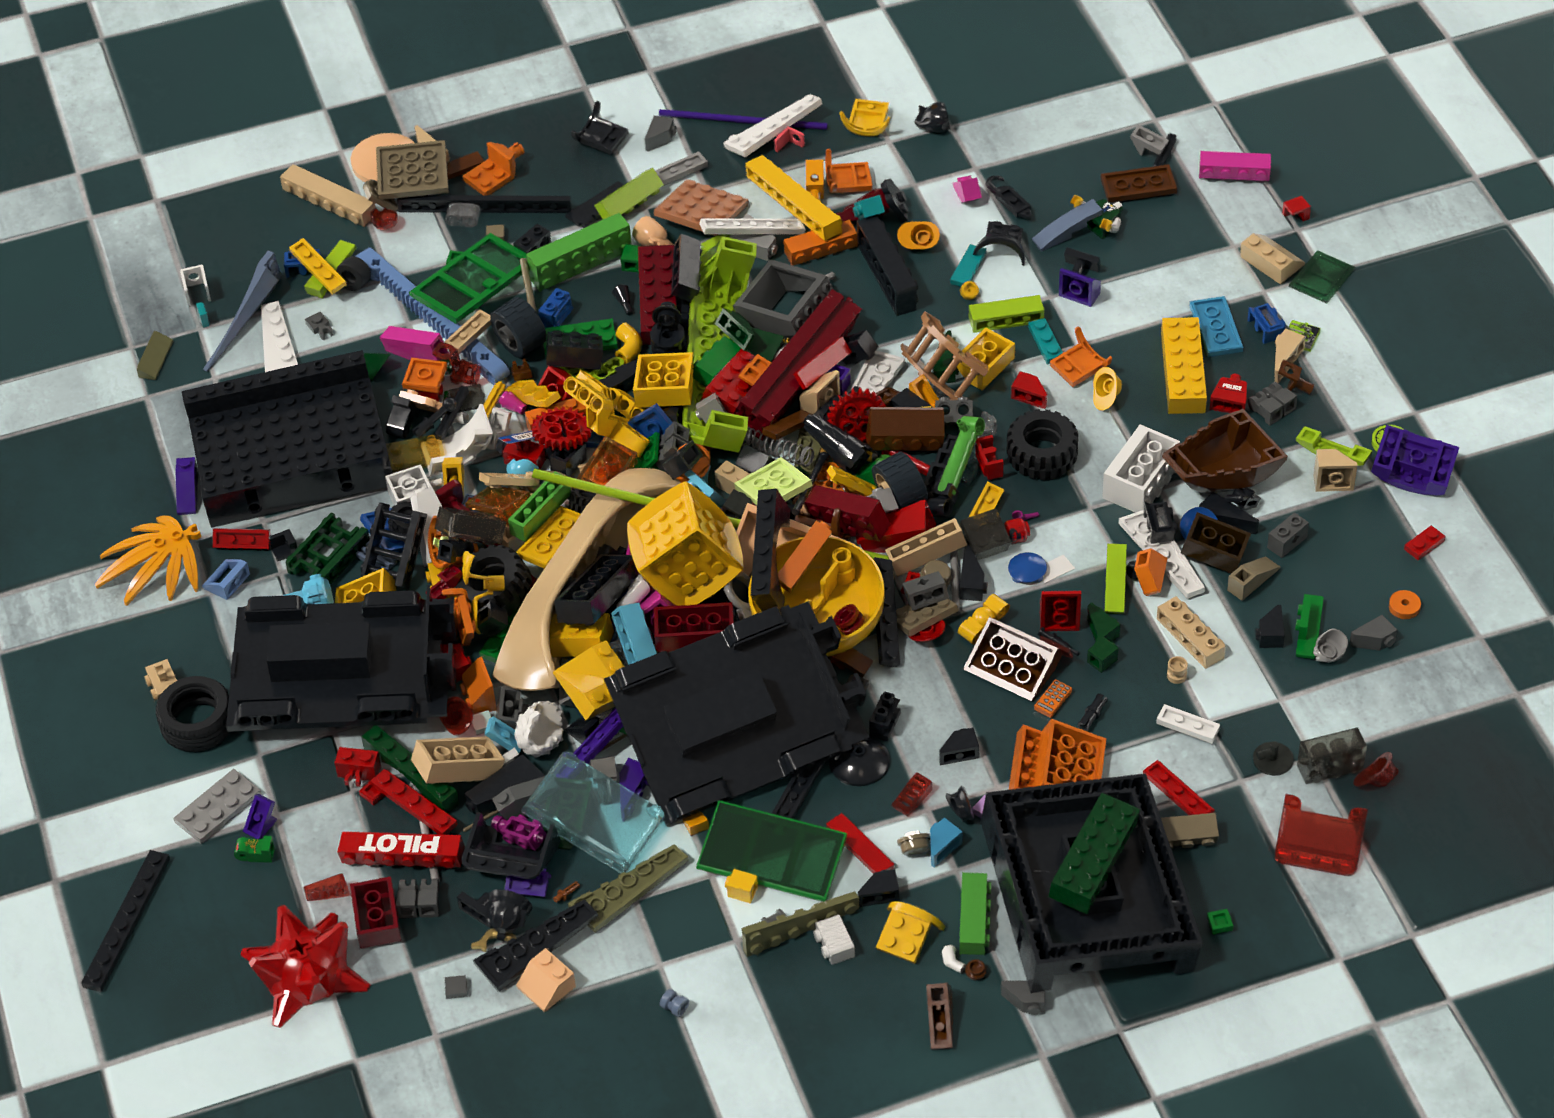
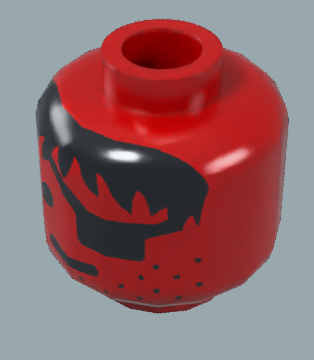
M1022 518L1005 521L1004 528H1001L1003 540L1006 539L1010 545L1025 542L1028 536H1030L1028 522H1024Z

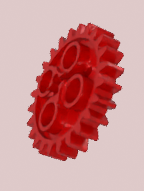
M852 388L851 394L844 391V397L838 395L839 401L833 400L835 407H829L832 413H827L829 418L827 421L863 442L866 439L867 426H862L868 423L870 410L865 409L867 407H886V405L874 391L870 394L869 389H866L863 393L862 389L859 388L858 392H855Z
M555 407L554 411L547 409L548 413L542 411L541 416L536 415V419H533L532 437H535V441H539V445L545 444V448L552 446V450L558 447L562 451L563 448L569 450L572 446L576 449L577 444L583 446V441L588 442V438H591L592 429L587 427L585 412L579 413V409L572 411V407L568 410L562 407L561 410H558Z

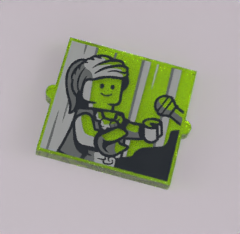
M1292 320L1288 330L1305 336L1304 350L1311 352L1321 328L1309 325L1307 322L1302 323Z

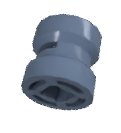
M671 988L663 994L660 1000V1007L665 1010H671L672 1014L677 1017H681L689 1005L688 998L683 995L679 996Z

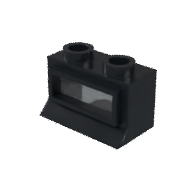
M1144 501L1143 516L1147 518V529H1151V544L1174 541V533H1177V524L1172 522V507H1168L1167 502L1149 504Z

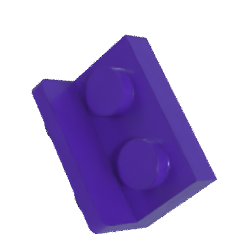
M544 868L537 878L531 880L506 876L505 890L525 896L546 898L548 881L551 879V874L546 872Z

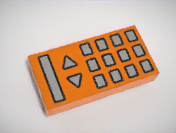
M1055 679L1034 705V710L1052 718L1072 693V687Z

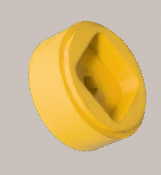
M972 281L965 282L960 288V294L966 300L974 299L979 293L977 284Z

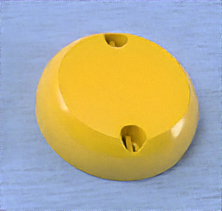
M804 537L790 540L777 547L778 573ZM829 537L791 593L781 587L785 596L784 606L789 605L792 608L809 601L819 624L825 622L830 616L834 619L835 614L842 607L849 604L855 605L859 612L864 615L865 622L863 626L855 632L844 635L838 628L841 635L839 647L834 651L826 653L827 656L845 652L863 641L875 628L883 611L885 589L879 567L868 553L860 547L839 538ZM751 576L748 587V601L751 615H755L762 611L751 597Z

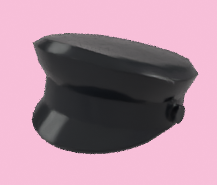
M960 786L957 792L953 794L946 793L945 796L949 806L963 822L974 820L975 816L964 786Z

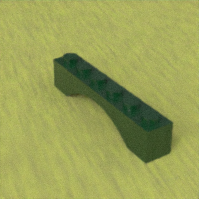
M373 726L361 736L364 750L378 751L380 762L386 763L402 773L425 798L447 814L459 805L456 789L447 782L426 783L411 761L412 753L379 726Z

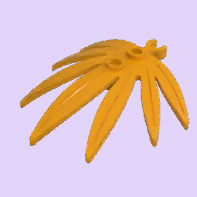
M159 516L156 517V521L160 524L147 523L133 527L132 532L156 533H146L130 537L100 555L101 559L137 546L121 556L102 574L95 584L96 588L98 589L149 559L137 572L126 592L124 604L127 606L155 575L168 556L171 555L166 572L168 600L172 601L178 584L182 557L188 579L194 591L198 592L197 563L193 548L189 542L191 539L198 540L201 538V533L198 531L196 524L190 525L183 531L175 518Z

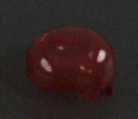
M386 207L383 211H378L377 208H374L370 212L371 222L378 230H388L393 228L398 222L397 213L394 210H388Z

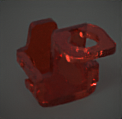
M444 342L438 343L432 353L433 356L449 359L453 370L450 375L451 383L458 385L462 382L476 385L480 380L481 367L464 359L460 360L458 351L453 345ZM441 348H447L449 349L450 354H441L439 353V350ZM469 369H472L471 376L467 375Z

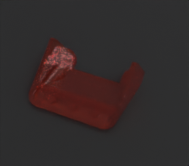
M1285 794L1275 849V859L1285 865L1343 876L1354 875L1358 868L1368 809L1353 808L1349 812L1348 819L1303 811L1301 810V800L1297 796Z

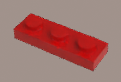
M214 528L213 548L270 549L268 537L271 536V529Z

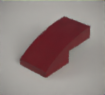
M450 564L437 575L440 581L430 588L432 599H445L447 596L442 595V590L455 588L462 576V571L459 568Z

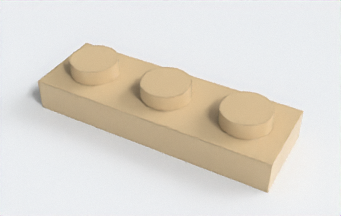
M482 310L477 311L444 341L445 347L460 354L491 325L490 315Z

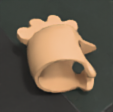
M650 216L642 217L633 228V238L643 246L673 245L667 239V232L663 226Z

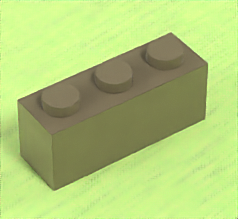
M1216 813L1161 818L1171 849L1175 846L1191 848L1196 844L1211 846L1217 843L1219 838Z

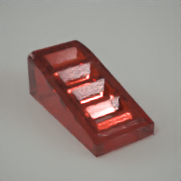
M916 772L892 803V807L909 816L932 791V781ZM902 801L906 802L907 804H909V807H907L906 805L902 804L901 802H902Z
M343 873L303 887L307 901L349 896L348 886Z

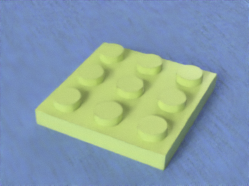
M782 457L734 483L736 490L746 494L756 506L758 490L777 488L786 502L813 486L811 479Z

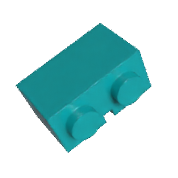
M880 195L860 200L854 203L855 207H853L854 216L858 217V220L885 212Z

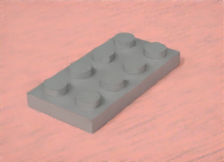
M233 768L173 818L174 822L202 844L251 804L254 796L261 794V790Z

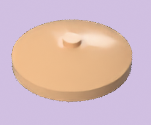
M383 133L368 137L361 141L351 154L352 170L363 182L370 179L378 181L376 147L411 144L414 142L406 136L395 133Z

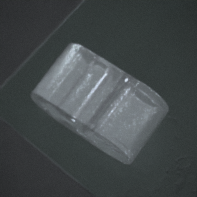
M451 203L448 206L445 221L450 226L475 227L478 224L481 209L476 204Z

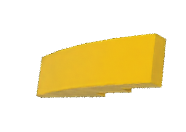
M519 380L504 389V392H512L523 403L537 407H549L561 398L558 391L549 392L546 386H537L534 380Z

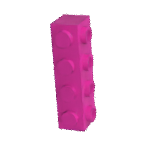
M1200 151L1199 178L1269 181L1271 154Z

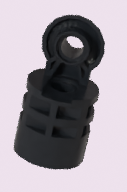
M663 302L652 312V319L656 323L650 332L652 354L686 353L684 328L679 324L682 319L681 314L674 303Z

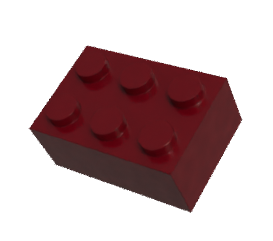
M391 876L350 884L356 933L360 949L400 942L401 934Z

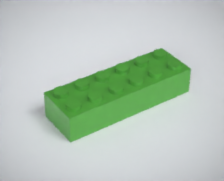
M617 213L527 253L526 257L531 282L540 292L622 255L625 244L632 245L629 223L620 213Z

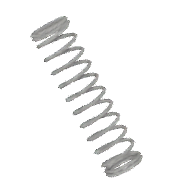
M748 427L746 445L749 446L752 443V448L760 450L762 453L766 452L768 455L772 454L774 457L778 456V458H780L779 455L782 453V458L786 461L790 460V462L802 465L803 467H808L814 459L813 448L808 446L804 448L802 444L798 446L794 442L796 450L790 458V451L793 446L790 440L785 442L784 438L778 439L776 449L772 452L774 439H772L770 447L766 450L765 446L768 439L766 436L764 445L760 448L759 444L763 433L761 434L760 430L755 432L754 428ZM757 432H759L760 437L758 443L754 446L753 442L755 435ZM781 440H783V441H784L783 449H782V451L778 454V446H779V443H780ZM787 442H790L789 451L784 456L785 445ZM802 446V453L799 459L796 460L797 450ZM807 450H808L807 458H806L805 461L803 462L804 455H805V453H806ZM811 450V458L809 462L805 465L804 463L807 461Z

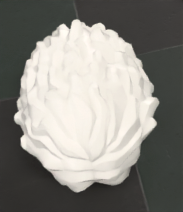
M539 701L529 706L524 714L519 715L514 735L519 749H523L524 753L537 758L541 755L550 754V750L558 747L559 742L563 741L562 735L564 730L561 728L563 725L561 722L562 711L558 708L557 704L550 701Z

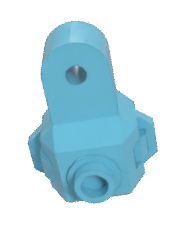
M321 574L311 575L310 580L304 582L302 590L285 594L298 595L303 598L306 604L334 603L329 581L321 577Z

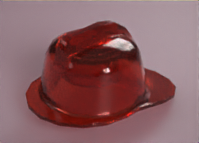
M454 696L448 698L447 716L440 717V720L452 735H461L471 726L473 712L463 699Z
M1386 752L1380 755L1371 765L1362 770L1353 781L1354 786L1358 787L1370 783L1376 787H1382L1389 784L1399 773V770L1392 762V753Z

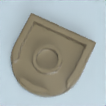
M370 179L364 183L363 190L367 200L394 213L397 211L398 206L395 198L379 199L378 181Z

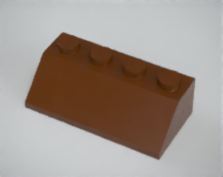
M870 407L865 437L867 444L873 450L938 451L939 448L943 447L945 436L943 407Z

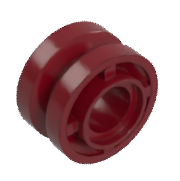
M849 604L842 607L835 614L834 621L844 635H849L863 626L865 617L855 605Z

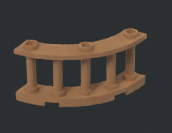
M924 311L921 316L923 327L909 347L903 343L901 344L902 355L919 371V376L924 374L927 380L948 395L950 400H958L959 397H963L962 395L976 375L981 374L985 377L989 371L988 365L971 353L962 352L958 348L959 343L950 335L945 336L943 333L945 329L940 320ZM928 333L927 337L925 338V340L923 341V343L920 345V347L918 348V350L915 351V349H916L917 346L920 344V342L922 341V339L924 338V336ZM937 339L940 342L939 347L925 366L920 358L931 342ZM945 350H949L954 354V359L942 376L938 378L931 370ZM964 362L971 367V371L955 392L945 383L958 364Z

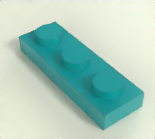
M1045 318L1028 322V328L1048 365L1052 359L1063 352Z

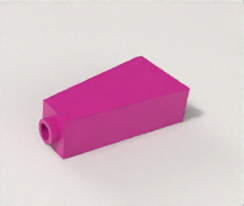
M389 326L380 336V340L387 352L408 360L419 358L440 361L441 359L447 360L450 358L440 333Z

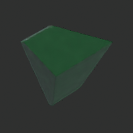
M363 352L370 382L374 381V377L391 354Z

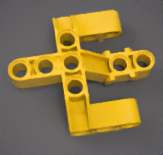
M580 370L576 378H566L563 384L564 390L586 406L587 427L591 428L598 435L609 437L631 454L641 458L650 440L632 428L628 422L631 418L648 408L636 407L635 399L628 393L620 389L608 388L585 371ZM614 409L619 411L625 417L615 415Z

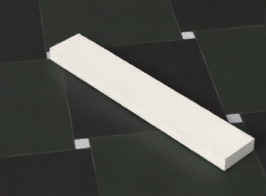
M702 218L699 223L704 234L805 233V228L798 219Z

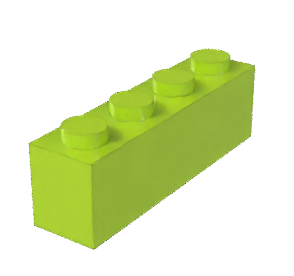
M652 167L594 206L603 220L617 213L623 214L625 212V214H628L634 210V205H641L646 202L647 196L651 195L652 197L659 193V188L664 184Z
M1040 295L969 305V320L973 333L981 332L985 327L990 330L1024 326L1028 325V322L1044 318V307Z

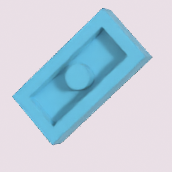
M494 716L490 718L484 735L509 751L515 747L518 753L521 752L515 739V730Z

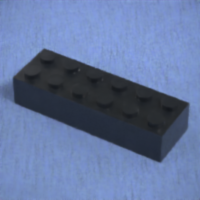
M877 215L857 220L858 247L896 317L917 311L919 300L916 290H918V283L916 280H913L910 269L906 268L904 258L899 255L897 245L892 243L891 235L889 232H886L884 222L880 221Z
M600 554L554 601L558 623H566V625L580 623L586 626L595 624L639 576L632 555Z

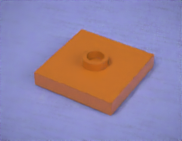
M411 358L402 382V388L438 393L447 369V362Z

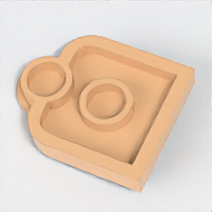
M400 391L399 396L410 399L418 409L435 413L442 407L441 402L420 396L416 391Z

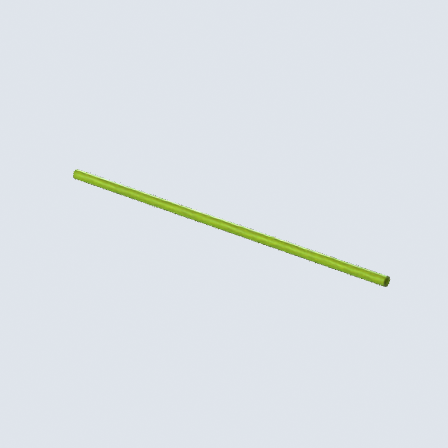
M535 468L532 474V478L644 506L655 499ZM727 516L734 528H738L741 519ZM864 550L872 559L874 557L889 559L886 555Z

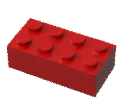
M741 348L705 388L701 400L716 393L726 411L730 414H735L741 399L746 396V393L752 387L740 379L739 375L755 356Z

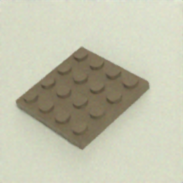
M445 140L376 147L378 197L380 200L449 193Z

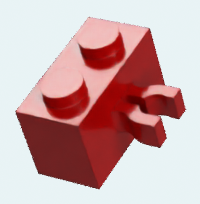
M531 439L507 443L502 451L504 464L510 463L512 459L516 461L528 459L537 465L540 470L547 459L545 458V445H539V443L532 442Z
M339 747L334 762L337 776L345 778L344 783L349 786L351 780L356 779V787H360L361 780L371 781L379 774L381 768L379 752L372 750Z

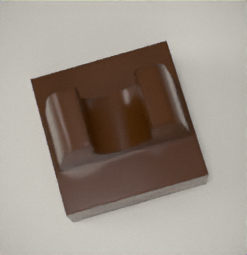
M522 359L523 364L517 366L516 361L512 362L511 373L514 382L532 378L531 369L526 359Z

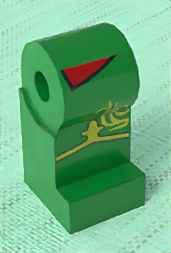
M264 836L263 839H250L246 837L237 839L234 857L240 861L272 863L275 850L272 836Z

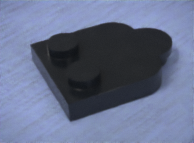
M885 179L880 185L886 202L900 222L904 223L908 221L907 213L909 212L905 204L907 200L906 195L898 189L892 179Z

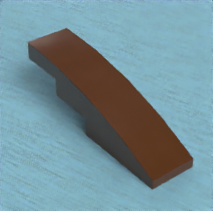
M853 648L836 655L827 656L831 663L844 671L845 668H848L852 672L858 673L861 678L864 677L873 663V660Z

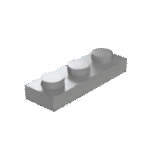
M696 152L655 171L662 183L666 185L708 167V161L700 152Z

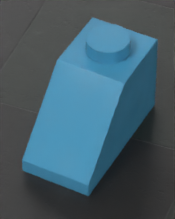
M946 818L934 823L930 829L932 867H936L962 844V831Z

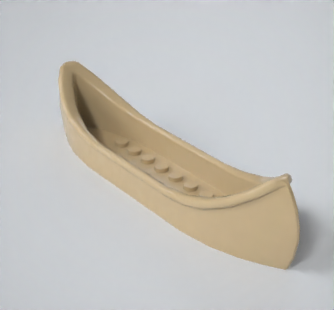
M633 468L621 472L604 486L657 498L681 482L677 478L673 480L666 472L658 469ZM596 494L521 604L503 641L493 671L494 678L513 689L523 691L558 689L560 687V683L553 672L560 667L562 657H552L550 651L549 630L551 619L556 614L554 601L559 597L561 590L570 577L578 578L593 563L599 547H602L603 544L611 546L616 551L619 546L627 549V522L644 508V505Z

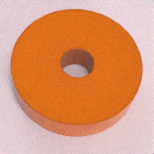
M1400 590L1391 595L1389 610L1395 617L1411 619L1420 612L1421 600L1415 593L1408 590Z

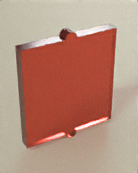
M1043 636L1040 637V640L1059 648L1063 655L1071 659L1074 655L1069 648Z

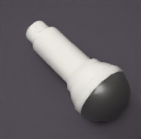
M460 412L455 417L453 423L466 424L469 421V415L466 412Z

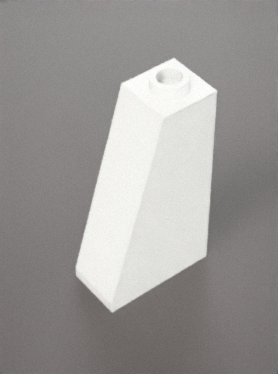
M424 486L415 490V495L410 500L413 511L428 514L420 543L422 562L425 567L428 566L427 563H432L428 549V531L432 517H438L437 531H454L433 487L426 489Z

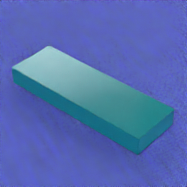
M970 244L952 275L950 284L961 287L965 282L971 281L985 257L987 249L982 247L976 255H973L976 246Z

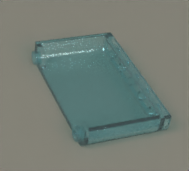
M563 752L522 808L523 814L533 820H538L548 829L550 824L555 825L559 836L619 873L629 872L665 818L664 810L659 805H653L581 761L572 752Z

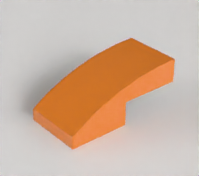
M757 354L751 363H748L743 369L739 378L753 386L771 362Z

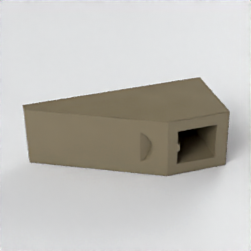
M1266 556L1245 563L1229 575L1227 591L1243 601L1277 572L1280 566Z

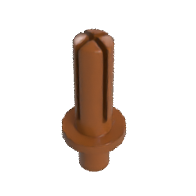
M575 881L564 890L559 889L557 891L558 895L553 897V900L556 903L560 900L565 901L569 894L580 887V884Z

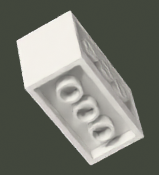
M1139 425L1104 472L1102 498L1135 513L1144 510V501L1152 504L1153 500L1160 496L1164 485L1169 484L1172 474L1176 473L1162 458V455L1174 445L1180 443V441Z

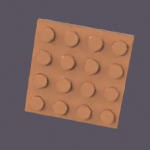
M686 179L654 209V216L703 232L699 224L700 219H734L748 206V199L740 195L727 193L724 190L712 188L709 185L697 183L694 180Z

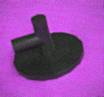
M1277 741L1265 742L1259 745L1253 754V762L1256 768L1262 773L1272 776L1288 772L1294 760L1290 749Z

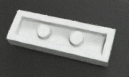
M1165 704L1156 720V724L1213 744L1220 730V724Z

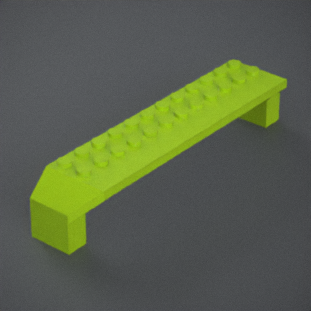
M722 236L716 254L699 269L701 274L698 285L700 286V291L690 302L687 353L693 352V365L697 360L702 359L706 350H711L716 340L720 341L724 336L732 340L715 325V322L723 308L735 311L733 305L747 289L750 271L756 258V243ZM693 378L691 405L683 406L682 425L690 429L689 442L693 440L695 444L739 453L747 433L748 417L711 410L707 423L705 424L704 420L700 421L695 413L697 410L696 403L700 402L706 386Z

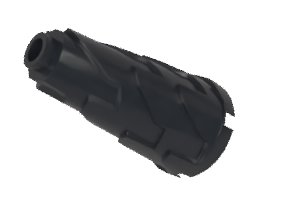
M808 414L803 420L805 430L843 471L850 473L852 470L856 473L870 455L866 452L867 450L870 452L873 450L869 444L851 436L820 415Z

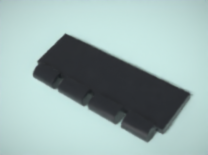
M617 181L567 213L565 217L578 227L581 225L583 228L590 226L595 220L597 221L602 218L594 205L624 184Z

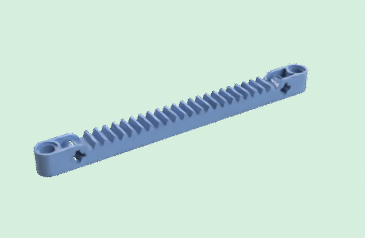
M369 247L356 255V257L361 258L369 266L371 271L370 279L380 281L382 286L385 285V289H389V292L393 293L394 297H398L399 301L402 300V304H406V307L410 308L411 312L415 311V315H419V319H423L424 323H428L429 327L432 326V330L440 333L441 337L445 338V341L461 327L459 323L455 324L409 295V291L416 286L372 248ZM477 339L461 352L463 357H467L468 361H472V365L479 364L478 372L493 385L510 375L507 365Z

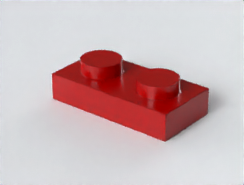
M1431 525L1406 543L1404 550L1415 559L1420 560L1443 543L1446 536Z

